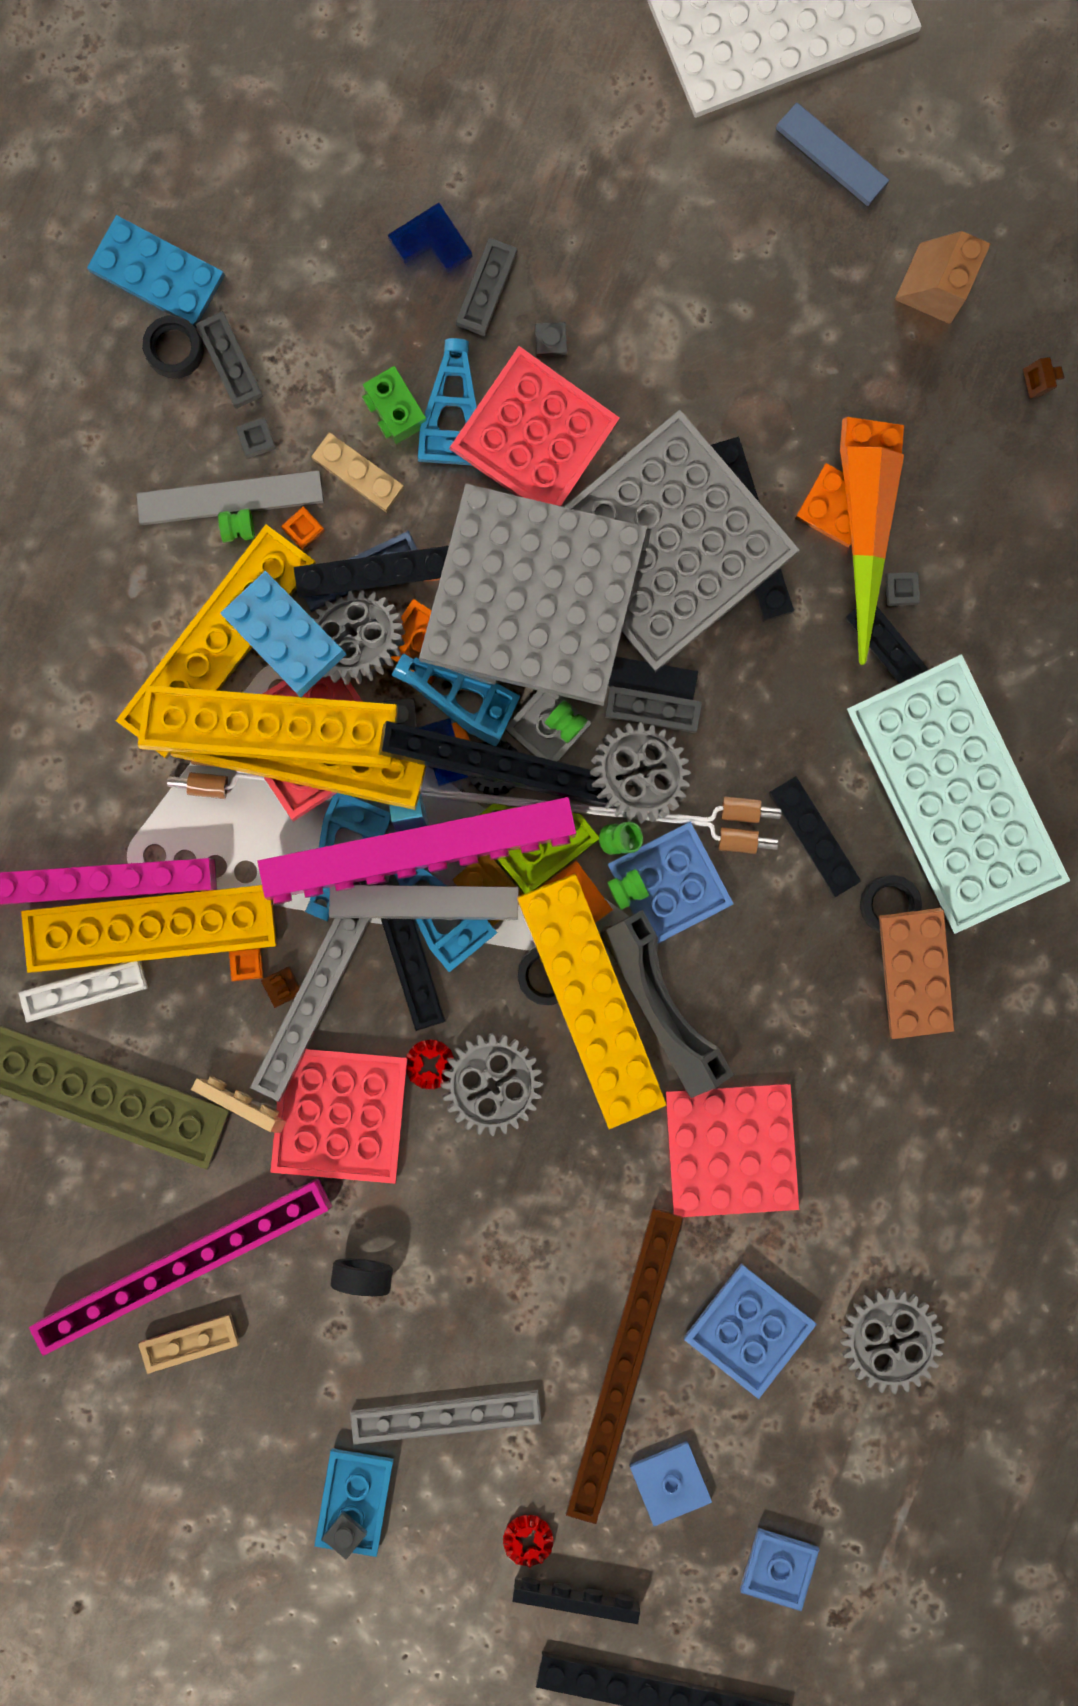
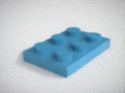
M331 1449L314 1547L332 1549L322 1540V1537L344 1511L368 1531L365 1538L352 1553L377 1557L393 1458Z

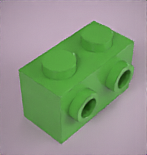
M395 366L363 384L365 395L362 396V399L371 413L376 410L381 419L377 424L386 439L392 437L395 444H398L420 431V426L426 421V417Z

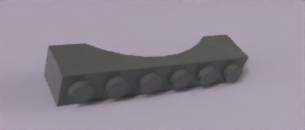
M641 910L601 932L603 940L690 1098L715 1089L731 1078L733 1073L719 1047L706 1040L694 1030L673 1003L664 984L659 967L658 937L644 911Z

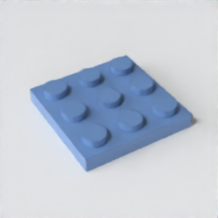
M691 821L640 847L635 853H628L607 864L613 877L620 880L626 877L627 872L634 869L638 871L649 897L641 901L632 899L630 900L629 907L633 914L641 910L644 911L658 937V943L733 905Z
M741 1263L683 1338L759 1399L817 1324Z

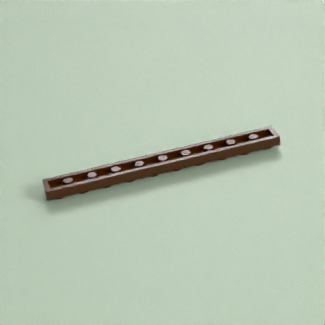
M653 1207L651 1209L566 1509V1516L597 1524L683 1219L682 1216L675 1215L674 1213Z

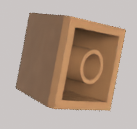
M963 231L920 243L895 300L951 324L968 297L991 243Z

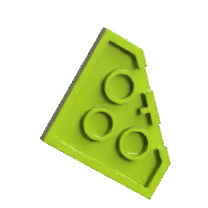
M493 803L479 815L517 807ZM572 813L576 836L570 838V844L552 847L551 842L540 844V850L529 853H521V849L508 851V857L497 859L524 894L536 890L599 840V836L581 814Z

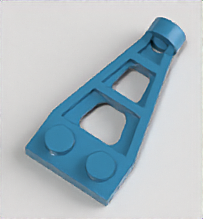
M459 338L445 340L444 356L424 414L426 421L420 426L418 462L471 465L449 449L460 431L440 430L437 426L440 412L445 406L460 407L464 413L465 424L477 408L468 362L469 341ZM448 376L462 377L464 388L462 398L445 397L443 395L445 380Z
M404 653L391 674L395 678L411 685L468 733L495 747L499 743L520 698L516 693L497 683L495 685L487 684L444 667L420 662L419 658L413 659ZM435 676L449 681L452 684L449 694L442 695L428 684L429 677ZM465 689L481 695L483 702L477 713H469L457 703L455 699L457 691Z
M337 793L332 797L323 818L319 848L334 845L336 832L340 828L354 831L362 835L363 839L385 835L391 822V814L355 797ZM330 888L323 889L322 895L311 897L305 912L328 922ZM319 899H323L326 901L327 906L324 907L316 902Z
M424 868L416 870L417 875L398 879L397 874H394L400 886H414L419 880H425L431 886H447ZM416 919L429 949L448 972L452 971L498 933L488 920L462 919L460 924L449 933L440 934L436 930L432 919Z

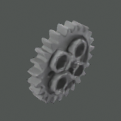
M361 590L358 598H354L352 592L349 591L345 600L340 595H336L337 603L333 605L331 602L326 601L327 610L317 609L316 612L319 619L313 620L332 637L347 655L323 677L326 678L330 675L334 683L342 677L345 685L349 684L351 678H355L357 683L361 684L362 676L365 675L372 681L374 671L383 675L384 669L382 666L384 664L393 666L394 663L391 656L401 655L398 646L405 644L402 635L405 634L402 625L403 621L400 614L397 613L393 604L389 605L385 597L379 600L375 592L367 598L364 590Z
M639 722L634 730L630 723L623 727V732L617 727L612 732V736L607 735L602 740L605 745L600 744L595 749L599 755H595L591 762L598 767L593 768L590 774L597 776L599 779L592 784V787L602 788L603 791L599 793L597 798L607 797L608 802L605 808L608 809L613 805L616 806V817L624 811L626 812V820L628 822L635 815H637L640 824L647 819V815L651 822H655L659 815L665 818L670 814L669 809L674 811L678 808L679 804L677 801H682L686 797L681 790H686L690 784L683 779L688 777L691 771L683 769L682 766L689 762V759L679 757L684 748L674 749L672 745L675 743V737L668 741L664 739L666 735L665 729L659 734H655L654 725H651L644 731L642 722ZM645 749L651 750L655 754L656 760H650L645 754ZM616 756L623 757L627 762V767L620 766ZM656 766H665V769L652 770L645 776L642 773H639L627 777L624 780H616V776L618 777L631 775L636 769L638 770V772H645L647 770L655 768ZM654 778L660 779L663 782L664 790L656 787ZM625 785L632 786L635 789L636 797H632L626 792Z
M489 1033L487 1042H484L483 1038L477 1035V1044L472 1045L471 1042L465 1040L467 1048L465 1051L457 1047L455 1048V1052L459 1056L457 1060L447 1058V1061L453 1067L451 1070H442V1073L449 1077V1081L440 1083V1086L449 1089L450 1092L445 1093L442 1098L444 1101H453L447 1107L449 1113L458 1110L454 1119L458 1123L466 1118L465 1128L467 1130L476 1124V1132L479 1135L482 1134L485 1127H488L491 1136H494L496 1127H500L501 1131L507 1134L508 1124L511 1123L514 1128L518 1129L517 1119L520 1117L528 1121L529 1118L525 1111L527 1109L536 1111L537 1108L531 1101L532 1099H541L542 1096L535 1092L534 1088L543 1086V1083L535 1080L534 1077L542 1072L539 1068H531L537 1060L534 1056L525 1058L529 1051L526 1046L517 1051L518 1040L514 1039L508 1045L507 1036L502 1034L498 1042H496L493 1033ZM502 1055L505 1058L503 1068L497 1071L490 1068L491 1059L494 1056ZM511 1069H516L515 1074L501 1079ZM467 1072H477L478 1081L475 1085L470 1087L463 1085V1077ZM489 1078H492L493 1080L497 1081L495 1083L496 1089L494 1091H491V1089L486 1088L488 1086L487 1080ZM512 1082H518L520 1084L519 1094L514 1097L506 1096L505 1089L507 1085ZM481 1089H484L480 1093H478L473 1099H467L468 1095H470L471 1093H475L480 1091ZM485 1098L492 1099L494 1102L492 1110L488 1113L479 1112V1103Z
M891 1288L887 1289L886 1297H883L878 1290H875V1300L873 1301L864 1295L865 1306L861 1307L854 1303L853 1306L857 1314L855 1316L846 1314V1317L851 1322V1326H841V1329L846 1334H849L848 1337L840 1339L842 1345L849 1346L848 1349L842 1352L843 1357L853 1358L847 1364L850 1370L859 1368L855 1374L856 1378L861 1380L867 1376V1387L871 1388L877 1382L878 1390L881 1393L884 1392L887 1385H889L893 1394L897 1393L898 1385H901L906 1392H909V1382L912 1381L920 1387L919 1377L921 1375L928 1379L931 1378L927 1368L929 1366L933 1368L939 1367L933 1360V1357L943 1356V1352L936 1348V1345L944 1343V1339L935 1335V1333L942 1330V1326L940 1324H931L937 1318V1315L934 1312L925 1314L929 1305L926 1302H922L917 1306L918 1297L913 1294L907 1300L906 1292L902 1289L897 1297H895ZM901 1314H908L909 1324L904 1328H897L895 1325L897 1317ZM871 1323H878L880 1327L878 1334L874 1337H867L865 1335L866 1327ZM915 1331L919 1332L916 1337H906ZM893 1334L897 1339L894 1340L895 1346L890 1347L887 1343L890 1341L889 1336ZM867 1345H878L868 1351L865 1350ZM910 1345H918V1354L911 1359L905 1358L906 1348ZM888 1354L889 1360L884 1367L878 1368L874 1366L875 1358L878 1355Z

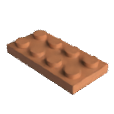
M936 908L879 916L890 1037L892 1039L953 1032L954 1023L944 910Z

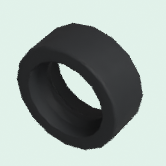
M164 316L156 319L147 327L143 336L142 349L146 360L158 374L167 378L180 379L191 375L199 367L203 359L204 345L197 329L188 320L179 316ZM171 330H179L185 333L191 342L189 356L177 364L162 362L157 357L155 351V344L158 338Z
M888 875L876 878L866 886L861 894L860 910L862 917L869 927L879 933V918L873 910V899L882 888L892 886L904 891L909 901L908 912L922 910L920 892L914 883L905 877Z
M533 948L524 955L518 967L517 978L520 989L529 1000L536 1004L548 1006L557 1004L558 1001L554 992L549 994L540 993L530 984L528 977L529 969L540 958L537 948Z
M338 1259L333 1262L330 1286L336 1291L350 1295L371 1297L388 1295L391 1289L393 1268L388 1264L373 1260Z

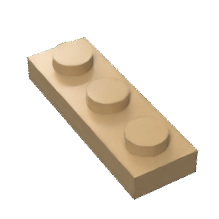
M330 432L311 456L313 461L386 513L404 490V485Z
M210 1076L208 1080L196 1078L191 1088L192 1091L269 1132H282L286 1121L277 1117L279 1111L264 1104H262L261 1108L251 1103L253 1099L251 1096L238 1090L235 1093L226 1090L227 1084L215 1077Z
M231 1313L142 1340L138 1343L147 1374L227 1350L240 1344Z

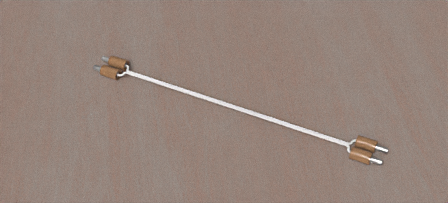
M191 761V765H201V766L217 767V766H212V765H208V764H203V763ZM237 771L241 774L235 775L231 784L228 785V776L190 772L188 778L169 776L167 781L171 782H167V786L187 789V795L225 799L227 790L232 789L239 778L265 779L262 776ZM421 788L422 797L487 804L495 803L516 807L546 802L545 800ZM723 797L722 806L716 807L711 817L669 814L665 818L659 815L656 820L686 824L691 821L692 825L708 826L711 829L712 837L718 840V850L756 854L757 848L777 850L779 845L774 844H779L778 839L758 837V831L725 827L720 828L719 836H717L715 827L710 822L716 818L717 812L720 810L722 820L759 823L760 817L780 819L782 811L780 808L761 807V800ZM570 803L571 811L574 813L616 817V808L610 807L606 809L602 806ZM623 811L617 817L626 818V812Z

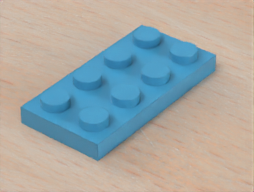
M118 215L115 216L87 266L89 272L172 316H179L188 320L195 328H197L195 324L202 319L225 277L224 272Z
M266 571L220 612L300 698L347 655Z

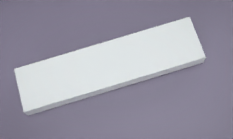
M134 961L18 992L27 1023L148 989V984L142 962Z

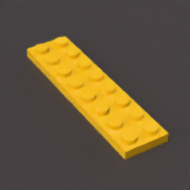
M265 524L115 721L139 737L146 685L219 691L252 648L220 612L264 571L292 596L297 589L294 567L316 564L315 560ZM155 750L166 759L171 754V751Z
M146 685L138 747L146 750L391 768L392 758L378 754L383 724L386 721L396 723L398 708L397 704Z
M170 752L172 757L412 810H416L427 768L426 765L392 758L391 768Z
M576 874L516 897L607 1127L609 1129L667 1106Z
M262 885L21 911L27 973L277 946L273 899H265Z

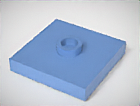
M688 1441L629 1464L653 1526L712 1503Z
M757 1528L740 1586V1592L802 1611L818 1557L819 1547Z

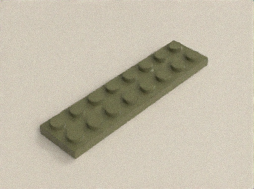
M0 1025V1094L203 1169H209L230 1110Z

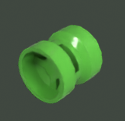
M250 508L240 509L238 514H231L229 511L218 513L219 529L223 543L233 542L235 538L240 536L244 540L255 538Z
M564 700L544 723L550 729L561 730L560 737L568 744L580 732L588 720L581 714L574 716L572 706Z
M634 822L607 824L602 828L599 835L600 846L609 855L635 853L640 849L643 842L641 828Z
M636 869L627 872L623 880L615 878L607 882L620 910L630 906V900L632 899L641 901L649 897L647 889Z

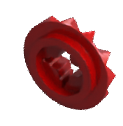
M428 1039L418 1042L409 1050L406 1056L408 1059L406 1073L411 1082L421 1089H437L441 1087L440 1083L449 1081V1077L445 1076L442 1070L452 1069L453 1066L450 1065L447 1058L454 1059V1056L444 1043ZM421 1053L428 1059L436 1058L438 1055L441 1056L435 1065L440 1075H437L435 1072L433 1073L431 1070L422 1074L419 1073L424 1066L423 1058L420 1056Z
M522 1515L515 1518L508 1524L503 1536L506 1555L516 1565L531 1568L534 1565L542 1564L552 1551L553 1534L551 1528L543 1519L534 1515ZM534 1530L533 1542L537 1546H529L527 1550L525 1549L522 1552L523 1542L519 1537L527 1538Z

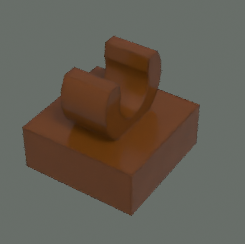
M1050 357L1040 358L1023 369L1030 398H1038L1057 387L1056 380H1063L1065 378L1062 366L1053 367Z
M290 966L261 980L274 1008L295 999L300 989V985Z

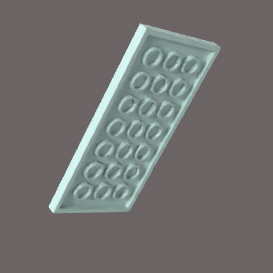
M962 654L847 709L954 934L1070 881Z

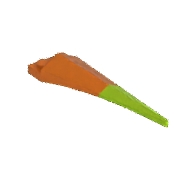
M846 417L842 419L840 454L852 543L859 663L864 665L867 661L903 465L904 425Z

